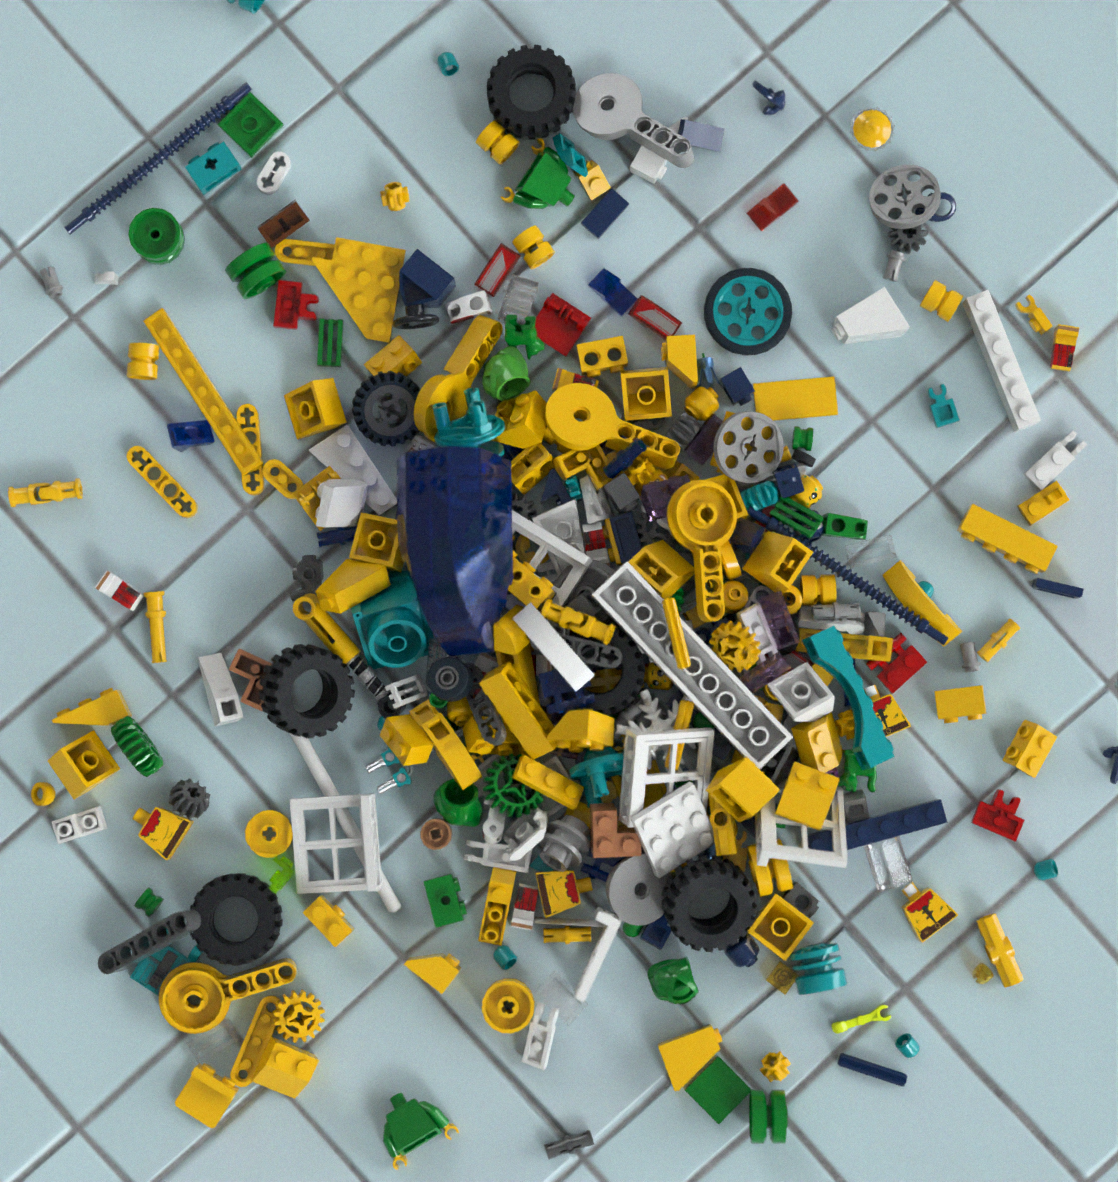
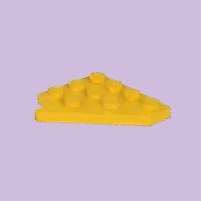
M336 237L332 260L312 257L313 263L365 338L390 343L400 287L399 271L404 265L406 250Z

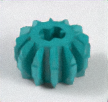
M766 481L740 492L746 510L750 506L756 511L776 504L780 500L778 489L773 481Z

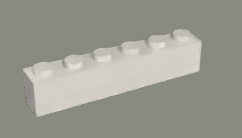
M989 290L966 298L962 304L1014 433L1036 425L1041 419Z

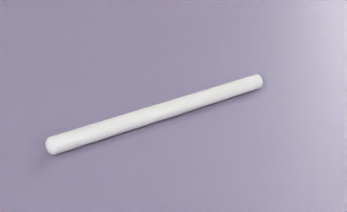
M290 734L323 795H340L310 740L302 736L298 737ZM347 807L334 808L335 816L347 838H362L361 832ZM353 847L364 867L363 848ZM381 870L382 889L377 892L390 913H395L401 908V904Z

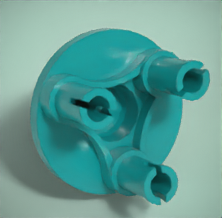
M604 747V751H591L589 748H586L584 762L573 766L569 770L571 779L579 780L580 785L584 787L587 808H590V804L602 803L600 797H603V794L605 796L609 794L606 778L617 775L622 777L624 753L616 754L612 747Z

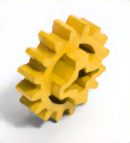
M729 621L727 624L722 623L711 634L713 637L709 640V643L713 645L710 648L712 652H716V656L725 665H729L730 671L735 667L738 672H741L744 668L749 670L759 659L757 656L761 653V650L757 648L761 644L760 641L754 640L756 633L750 634L748 632L750 627L742 628L741 622H738L735 626L732 621Z
M302 989L299 995L294 990H291V997L289 998L283 994V1003L276 1002L279 1010H273L272 1012L278 1017L272 1020L274 1025H279L276 1029L279 1034L283 1033L285 1040L291 1036L294 1043L297 1042L298 1038L306 1042L307 1035L314 1038L313 1031L322 1030L318 1023L325 1022V1019L320 1016L325 1010L323 1007H318L321 1001L319 999L314 1000L315 996L311 992L306 996V992ZM301 1001L309 1003L312 1007L302 1006ZM298 1012L302 1013L300 1020L295 1019ZM285 1025H293L297 1031L290 1030Z

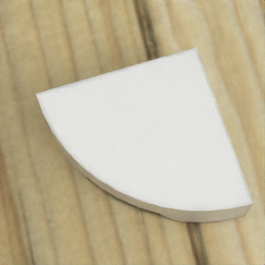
M105 271L104 274L97 273L95 274V284L118 285V276L114 271Z

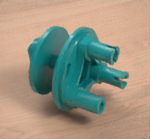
M468 388L464 390L468 410L467 414L463 417L450 421L446 403L440 402L432 406L438 430L434 438L438 446L456 448L446 456L448 467L462 469L464 475L474 477L483 475L493 462L504 455L503 445L490 440L496 438L504 431L505 424L497 416L486 414L485 402L480 399L479 388H474V391L473 388Z

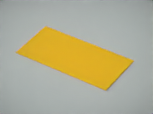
M835 376L753 384L756 412L768 416L773 421L838 415Z

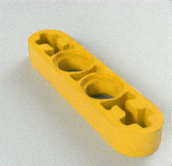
M243 404L237 410V422L241 428L242 425L247 426L246 419L241 417L242 414L246 412V409L254 413V416L250 417V424H255L256 427H246L242 430L245 434L247 432L255 433L256 441L252 445L263 460L259 413L253 405ZM263 464L251 471H259V475L254 474L255 481L260 482V486H256L255 491L247 487V484L251 483V475L244 476L241 473L242 486L246 493L256 496L263 492L265 487L262 473Z
M133 446L127 452L129 464L183 518L193 517L197 513L198 505L183 487L146 449L141 446ZM134 452H143L141 457L147 463L150 459L152 460L151 463L145 466L143 471L140 468L144 466L139 461L133 462L135 458ZM153 467L159 468L161 472L157 480H151L148 477V471ZM168 484H174L177 488V492L173 497H167L164 494V488ZM182 493L185 496L181 497V499L187 504L192 503L190 506L192 510L189 513L187 511L182 513L183 506L178 501L175 505L172 503L179 499Z

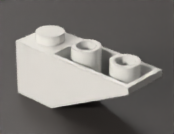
M680 120L670 126L669 129L678 133ZM641 146L630 166V172L655 184L657 178L662 180L665 175L667 160Z
M222 653L198 657L214 727L237 722L242 719L243 714L239 697Z

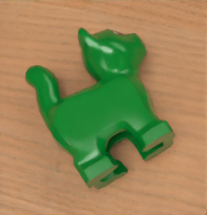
M507 315L504 339L508 346L517 348L518 345H525L528 360L544 350V342L537 337V330L535 328L536 317L527 316L525 324L517 323V315Z
M843 750L845 755L844 773L839 777L838 785L842 786L845 791L855 792L858 785L856 776L868 777V790L875 792L877 766L861 770L853 750Z

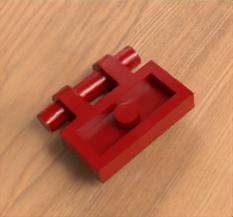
M901 632L893 638L892 652L894 651L898 655L895 660L889 665L884 661L869 660L866 663V666L871 671L877 666L882 669L876 677L891 694L898 690L927 663L913 645L903 650L900 645L907 639Z

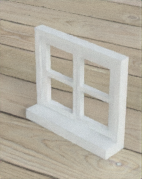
M509 508L505 514L507 519L497 534V537L500 539L498 544L501 547L505 548L513 533L517 531L540 545L529 563L535 570H537L548 551L573 565L572 570L560 589L555 586L551 588L557 593L552 600L553 603L564 607L593 560ZM477 566L467 582L510 610L516 604L524 608L526 607L514 595H508L487 582L485 578L488 573L480 566Z
M709 727L640 732L636 728H626L618 820L629 828L634 827L630 818L643 810L645 784L667 782V796L673 792L674 782L695 780V788L707 814L709 793L706 789L710 783L714 730ZM699 742L696 770L675 772L677 743ZM671 744L668 773L646 774L649 745Z
M786 779L777 786L780 789L778 793H782ZM843 787L836 788L830 805L831 821L825 820L821 828L832 831L833 852L808 849V826L776 815L774 796L755 814L757 865L766 867L769 858L845 868L848 858ZM776 823L801 826L802 848L777 845Z
M375 793L290 799L297 894L359 890L372 892L382 889ZM359 807L362 838L337 839L334 808ZM329 808L331 840L306 841L304 810ZM332 848L334 879L310 881L307 850ZM338 848H363L365 878L340 879Z
M599 906L594 913L596 921L605 924V927L575 988V998L582 1002L585 1001L622 922L614 913Z

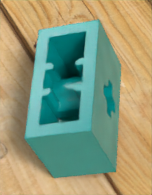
M224 141L220 144L219 142L214 143L207 149V153L201 157L199 155L193 157L185 167L203 195L242 170ZM213 163L216 166V169L212 170L209 167V164Z

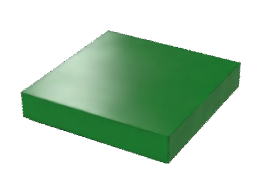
M251 92L217 124L251 158L284 126Z
M717 1056L684 1090L720 1124L752 1089Z

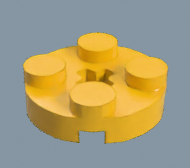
M265 810L254 815L245 829V839L248 846L258 856L265 858L277 857L286 852L293 840L292 825L289 818L275 810ZM268 827H272V831L276 832V836L272 837L271 841L267 840V836H263V831H267Z

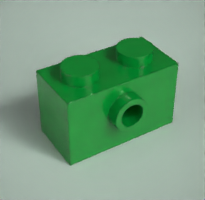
M451 873L423 881L436 928L464 920L463 915L467 914L464 900L459 901L457 892L461 891L458 877L453 878Z

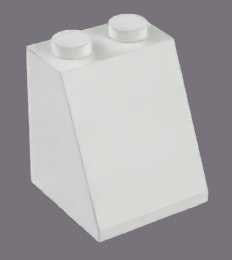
M883 287L836 316L832 323L833 328L831 331L838 341L842 340L843 344L901 337L910 326L886 288Z

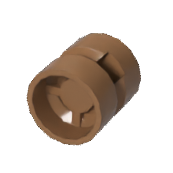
M440 818L427 821L422 826L420 832L423 844L433 850H439L447 846L453 835L450 824Z

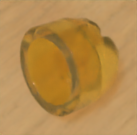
M979 963L972 972V977L974 979L977 978L976 982L979 984H985L994 977L991 969L984 963Z

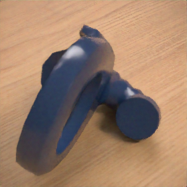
M757 81L752 83L753 87L760 94L775 104L772 108L767 105L762 112L764 115H772L783 110L786 103L784 90L774 93L771 88L767 89Z
M940 192L941 199L948 200L951 204V209L943 216L934 214L929 219L930 221H946L954 215L956 201L952 195ZM921 207L915 209L916 215H921L925 212V209Z
M1112 746L1103 751V756L1112 758L1113 754H1117L1110 775V783L1116 784L1118 781V746Z

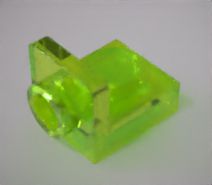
M284 855L282 858L275 856L273 859L276 864L283 868L282 871L277 870L269 880L272 883L269 889L275 894L283 889L295 873L294 863Z

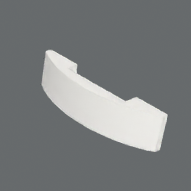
M531 602L513 617L514 621L576 691L594 676Z

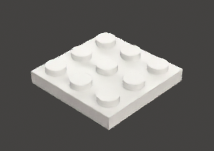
M690 781L630 818L652 870L658 878L663 877L679 865H682L687 860L715 844L713 828L695 785Z

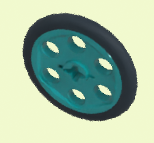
M740 268L729 271L711 286L706 296L704 320L707 330L722 348L732 353L757 355L767 352L785 337L790 327L792 303L789 294L776 277L764 270ZM736 284L742 285L745 289L744 295L740 297L733 295L732 287ZM758 287H765L768 291V296L764 299H759L755 295V290ZM749 298V306L750 309L754 311V313L750 315V317L748 318V325H746L747 317H745V313L741 310H745L746 306L748 305ZM722 303L729 304L731 313L725 316L721 315L718 311V306ZM768 308L776 309L778 317L774 320H768L765 317V310ZM732 324L738 325L741 328L740 335L736 337L731 336L728 333V327ZM761 327L764 330V336L761 339H755L751 335L752 328Z

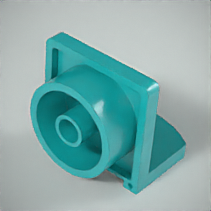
M417 571L388 573L391 584L388 588L351 608L367 664L373 670L382 667H405L414 663L420 657L437 652Z

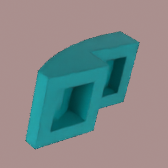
M561 133L552 137L556 151L562 161L571 169L586 177L588 171L585 156L575 150L574 142Z

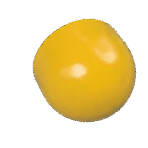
M37 782L34 784L31 790V798L35 805L46 806L55 799V789L51 784L47 782ZM39 789H42L43 792L42 799H39L37 796Z

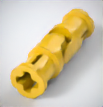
M76 478L75 481L62 483L58 480L54 481L51 485L44 482L29 484L28 487L22 488L8 487V498L12 508L18 504L25 503L37 505L49 503L53 500L61 502L66 498H83L80 478Z
M550 599L545 602L542 608V616L545 619L558 623L559 627L570 629L587 638L590 636L603 641L605 645H608L613 637L615 625L599 622L596 617L576 612L568 606L566 608L554 604Z

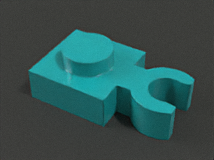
M944 384L939 386L941 390L940 395H935L932 388L928 389L929 398L935 402L929 408L936 429L960 421L953 398L948 400L945 398L947 389Z
M575 475L567 478L565 481L567 485L565 487L570 498H576V501L579 502L583 500L580 478Z

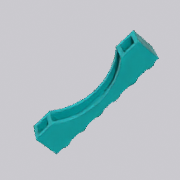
M832 626L803 639L802 642L811 661L830 673L841 685L848 697L855 724L852 750L861 770L870 769L895 757L893 745L883 732L882 721L875 715L873 702L863 689V680L856 673L852 665V656L843 645L841 633L836 630L835 626Z

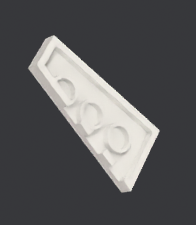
M348 424L308 450L326 467L331 466L341 479H355L368 483L365 503L379 516L398 505V500Z
M576 498L532 518L534 524L586 555ZM550 551L547 552L558 576L565 568L571 565Z

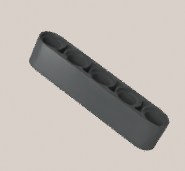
M190 909L176 912L100 955L98 968L104 974L128 969L197 930L201 925L200 914L196 910Z

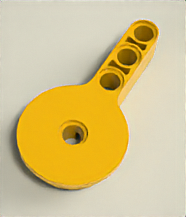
M478 315L471 323L443 369L451 374L435 375L421 388L414 406V422L418 430L423 432L430 441L435 442L434 436L438 432L432 408L434 404L446 403L450 421L467 414L468 406L464 390L471 388L473 380L499 340L503 330L501 322Z
M583 383L562 386L550 396L547 402L545 419L553 438L564 447L573 450H588L606 440L605 447L634 458L641 457L644 459L647 457L652 465L663 469L672 468L677 461L680 446L676 441L621 420L616 415L614 405L609 397L594 386Z
M694 480L682 485L670 498L667 507V524L677 542L689 549L693 554L698 617L704 622H712L721 619L725 611L721 548L719 547L725 544L732 536L736 527L737 511L731 495L722 486L709 480ZM702 509L708 512L709 517L707 521L701 518L700 512ZM705 557L711 559L712 566L710 569L704 566ZM707 581L713 584L712 593L707 592L705 588ZM709 604L715 609L713 617L707 614Z
M282 958L232 975H225L206 963H184L169 972L163 980L159 990L160 1010L166 1021L179 1031L191 1034L207 1032L222 1022L229 1010L231 1001L292 982L296 976L297 965L290 958ZM287 965L291 967L293 972L288 976H284L279 971L280 967ZM259 973H266L270 980L266 983H260L256 976ZM237 980H242L246 983L247 987L244 990H237L233 983ZM197 995L199 998L201 997V1002L193 1005L189 1003L188 996Z

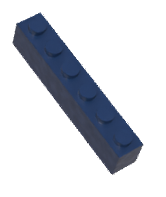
M935 799L845 824L847 850L948 823L941 799ZM823 830L807 835L808 849L833 852L832 831Z

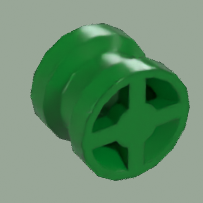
M794 426L792 449L804 448L806 451H811L813 428L801 429L799 426Z
M147 888L139 897L134 907L145 911V915L150 918L164 899L161 896L154 895L151 888Z

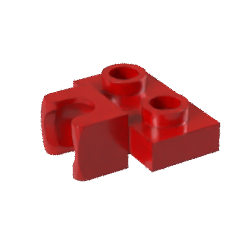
M279 280L274 328L298 330L299 318L300 320L316 321V314L307 311V306L309 304H317L319 297L312 294H303L302 282Z
M997 789L990 805L979 801L970 823L1016 842L1025 821L1014 815L1021 799L1013 797L1010 803L1006 805L1003 802L1004 791Z

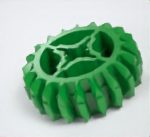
M126 716L123 719L121 718L111 727L114 740L132 766L141 775L148 777L159 771V768L163 766V759L151 739L132 717Z
M512 753L507 756V759L504 756L499 757V762L493 761L491 763L492 768H488L485 771L488 776L483 778V782L488 784L483 787V791L490 793L485 797V800L489 801L492 799L494 802L490 807L493 809L499 806L498 814L500 815L506 810L507 818H510L513 813H515L516 818H520L522 812L528 816L531 814V810L538 808L537 803L541 804L544 801L542 796H540L544 794L532 789L531 796L527 801L525 798L526 785L523 783L518 788L511 787L507 789L512 783H521L512 778L515 770L511 768L516 769L522 754H519L516 760ZM503 771L505 784L502 788L498 789V776ZM503 796H511L518 803L509 802Z

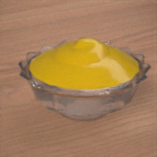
M868 106L866 109H860L858 114L853 115V120L850 122L851 129L849 133L852 135V141L866 151H877L878 149L885 148L887 144L891 143V138L895 135L893 131L895 125L892 123V117L887 115L885 110H880L878 107L871 108Z

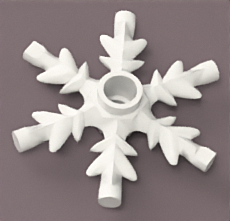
M648 689L643 690L639 693L644 704H640L639 708L648 713L644 717L651 719V726L645 728L640 722L638 727L631 720H628L629 726L619 724L615 726V734L625 735L626 728H636L640 732L673 730L679 704L676 699L673 700L672 712L668 710L669 718L662 720L659 717L662 709L657 710L658 698L656 697L652 701ZM685 695L682 700H689ZM690 742L687 744L691 748L696 749L695 743L699 742ZM670 744L649 745L648 770L651 769L652 757L656 759L655 751L657 749L664 750L665 754L662 760H665ZM681 758L680 764H685V761ZM679 765V769H678V770H675V772H681V771H682L680 765Z

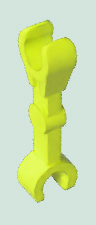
M879 1005L868 1014L832 1023V1030L838 1034L870 1021H888L891 1015L880 1016L881 1009L888 1008V1006Z

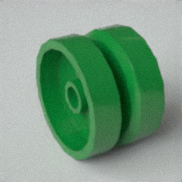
M149 208L143 210L134 217L130 224L128 234L130 243L140 257L150 264L163 265L171 263L180 255L184 248L185 236L182 227L174 216L164 209Z
M261 243L248 249L236 257L225 269L232 282H239L236 288L243 299H250L261 294L276 284L286 274V270L279 260H272L275 253L268 243Z
M750 1090L749 1132L751 1144H763L766 1140L767 1128H769V1137L773 1144H785L788 1126L785 1091L771 1090L768 1105H766V1095L763 1090Z

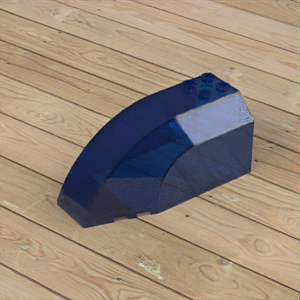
M443 446L405 452L397 459L398 544L404 566L425 619L436 640L449 656L493 652V625L500 619L502 608L506 606V593L508 586H511L513 580L511 460L476 447Z

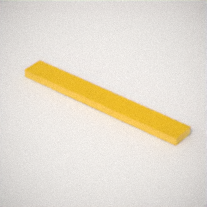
M161 308L146 318L143 322L242 475H247L263 464V460L165 309Z

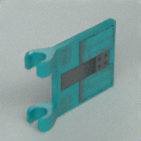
M195 945L188 957H186L171 946H167L140 961L130 978L159 996L161 984L168 973L184 963L197 962L203 951L200 952L196 947L197 945Z

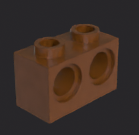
M294 200L257 228L270 247L273 248L310 220L298 202Z

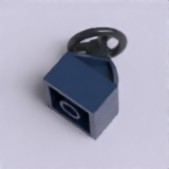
M416 249L399 271L400 292L405 306V313L408 316L395 319L393 326L397 329H419L436 325L439 322V317L433 314H425L424 308H439L456 287L454 277L418 249Z

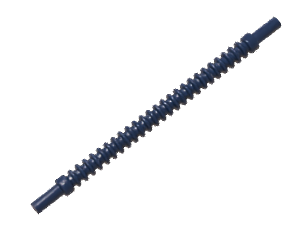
M248 83L243 84L230 96H224L220 104L216 103V107H211L210 112L205 111L206 115H200V120L195 119V124L190 123V128H184V133L179 132V137L174 136V141L169 140V145L164 144V149L159 148V153L156 154L154 152L152 158L148 157L147 162L143 161L142 166L138 165L137 170L133 169L132 174L128 173L126 179L123 177V181L121 183L117 182L116 187L112 186L111 191L106 190V195L101 194V199L96 198V203L91 202V207L86 206L82 210L81 215L64 227L66 231L71 235L88 220L90 222L94 220L97 213L101 214L100 211L102 209L106 210L107 205L111 206L112 201L116 202L117 197L121 198L123 192L126 194L128 188L131 190L133 184L137 185L138 180H143V176L148 177V172L153 173V168L158 169V164L163 165L164 159L169 160V155L174 156V151L179 152V147L184 148V143L189 144V139L194 140V135L197 134L199 136L201 130L205 131V127H210L211 122L215 123L216 118L220 119L221 114L225 115L226 110H232L235 107L234 104L252 90Z
M752 506L749 507L747 510L748 515L765 525L767 531H774L777 534L795 538L813 551L809 559L814 558L815 563L819 561L820 566L825 565L826 570H832L831 574L836 573L837 578L841 576L843 578L842 581L847 580L848 585L853 584L854 589L859 588L860 593L865 592L866 597L868 595L871 596V600L875 599L876 604L881 603L882 608L887 607V611H893L894 616L897 614L899 619H905V623L910 622V627L915 626V630L922 634L924 632L942 645L947 642L949 637L929 625L927 619H920V615H914L913 610L909 612L908 607L903 608L902 603L897 604V599L892 600L891 595L887 597L885 595L886 592L881 593L880 588L875 589L874 584L869 585L868 580L863 581L862 576L860 578L857 577V573L853 574L851 572L852 569L847 570L846 565L841 566V562H835L834 557L831 559L829 554H823V550L818 551V546L813 547L812 542L809 544L806 542V538L802 540L801 535L796 536L795 531L790 532L789 527L784 528V523L780 525L778 523L779 520L775 517L770 518L761 511H756Z

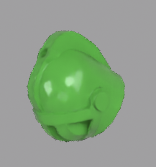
M508 346L500 350L484 366V373L482 375L483 388L494 399L501 401L510 400L524 392L531 383L528 377L526 360L516 347Z

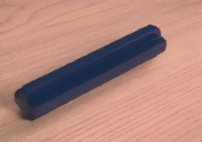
M841 1053L838 1058V1065L902 1087L906 1084L907 1075L905 1073Z

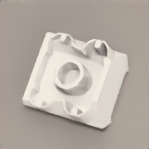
M328 479L326 482L321 483L317 488V495L321 501L320 506L316 509V526L324 528L357 526L360 514L364 510L369 484L355 479Z
M536 808V810H531V814L528 816L522 813L520 818H517L509 825V828L503 835V839L508 843L506 853L509 855L510 861L521 859L544 838L549 824L548 811Z

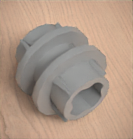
M567 814L561 821L552 820L548 825L550 833H545L544 838L540 841L543 850L539 855L544 863L560 872H565L568 866H578L582 862L580 853H587L591 848V844L587 839L590 834L589 827L580 819Z

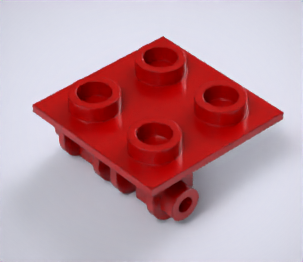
M552 293L545 300L543 308L536 317L535 328L537 330V337L546 345L567 357L591 320V317Z

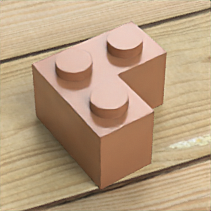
M238 648L229 670L250 680L240 702L263 712L261 704L264 701L259 699V691H263V686L259 685L260 678H265L266 672L263 670L266 665L271 666L272 663Z
M614 803L590 804V850L593 858L641 856V842L634 827L629 828L626 825L617 826V810Z

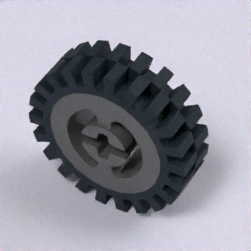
M382 371L377 372L378 375L375 376L372 374L366 382L363 381L361 383V387L357 388L355 392L356 395L352 401V413L355 423L362 434L375 444L377 442L381 446L390 445L391 447L396 446L398 443H401V445L405 444L406 440H412L414 434L420 432L414 422V406L420 388L410 377H406L400 372L388 371V373H383ZM391 393L390 396L383 397L380 400L381 404L386 407L392 404L393 408L398 412H401L398 400L400 398L405 400V413L396 423L388 424L389 421L398 419V414L391 410L387 413L385 408L379 405L378 411L381 417L376 419L373 416V405L383 394Z

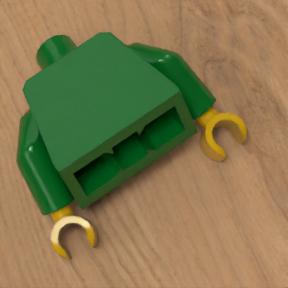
M538 138L537 143L542 147L537 149L531 145L532 152L537 156L515 188L517 193L515 194L510 187H505L504 190L511 192V195L508 198L500 197L506 203L514 202L528 209H544L547 206H555L558 201L565 206H569L575 195L566 189L571 181L567 165L555 150L545 147L544 140Z
M398 1093L390 1098L395 1110L386 1115L387 1122L384 1125L383 1142L390 1157H394L393 1168L395 1170L399 1169L396 1163L397 1160H402L405 1166H407L408 1159L406 1154L441 1134L442 1128L446 1138L450 1140L451 1137L447 1134L450 1128L455 1129L459 1133L456 1125L449 1123V1119L438 1107L426 1101L418 1102L415 1098L407 1102L403 1093Z

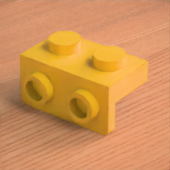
M398 335L363 365L373 376L378 375L377 372L382 371L383 373H388V371L400 372L404 376H408L422 364V361L409 344Z
M1024 720L1002 760L1028 776L1035 778L1057 736L1038 724Z

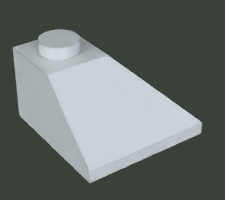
M808 662L767 684V687L794 721L814 722L833 711L835 696Z

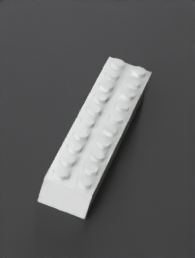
M625 562L590 595L679 690L694 703L696 708L744 758L747 757L750 761L754 762L759 769L793 738L782 724L681 618L680 622L691 665L688 668L678 669L662 605L663 599L628 562Z

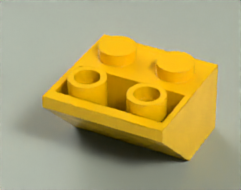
M534 390L499 403L495 416L504 421L505 429L492 441L522 449L541 443L547 426L545 419L547 402Z
M767 531L742 569L781 596L790 588L813 554V551L795 538Z
M664 540L644 546L628 562L663 600L670 598L695 574L694 567Z
M590 709L568 711L547 735V741L555 743L557 748H569V752L580 753L583 752L584 748H589L591 751H604V747H613L614 718Z
M747 757L718 770L706 789L737 822L754 816L780 790Z

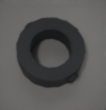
M795 449L792 455V459L808 467H813L816 461L811 455Z

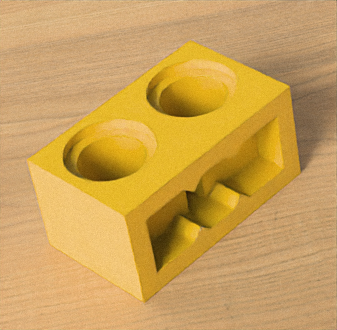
M623 336L581 343L576 346L581 374L587 375L589 378L600 376L602 371L610 370V373H618L624 371V367H628ZM616 350L620 353L621 358L617 361H611L607 356L608 353ZM588 355H595L598 362L590 366L585 363L584 359Z
M541 443L525 448L502 471L520 492L525 495L547 476L550 470L555 469L554 457Z

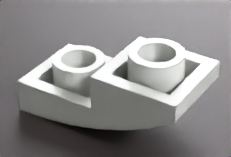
M101 806L52 821L58 844L108 829Z

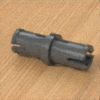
M590 1130L572 1136L566 1135L563 1139L544 1144L548 1159L566 1153L573 1154L576 1150L594 1145Z

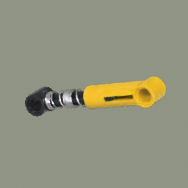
M307 593L296 599L293 603V613L295 616L309 626L329 651L342 658V663L347 664L353 670V674L358 676L359 682L363 686H367L366 690H370L374 694L373 698L378 702V710L381 716L384 718L399 716L406 709V705L398 707L397 710L389 708L388 701H390L389 695L392 694L391 691H386L384 681H380L377 677L378 674H376L370 665H366L363 657H359L361 650L327 611L321 610L317 595ZM304 601L311 605V612L303 608Z

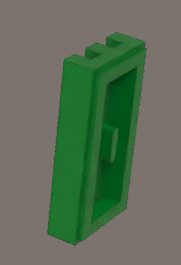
M319 318L317 366L341 367L343 319L327 320ZM325 325H328L327 361H323ZM334 325H338L336 362H332Z
M781 496L774 510L772 509L770 512L771 517H775L780 522L810 539L823 521V516L788 497L782 498ZM784 504H786V505H788L789 507H791V508L797 510V511L800 512V513H803V514L807 515V516L810 517L811 519L815 520V522H813V521L807 519L806 517H804V516L798 514L797 512H795V511L789 509L788 507L784 506ZM781 510L784 513L797 519L798 521H801L802 523L810 526L811 529L808 530L807 528L781 515L779 511Z

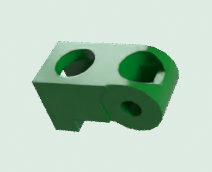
M832 513L823 515L822 522L825 530L821 536L866 540L868 520Z

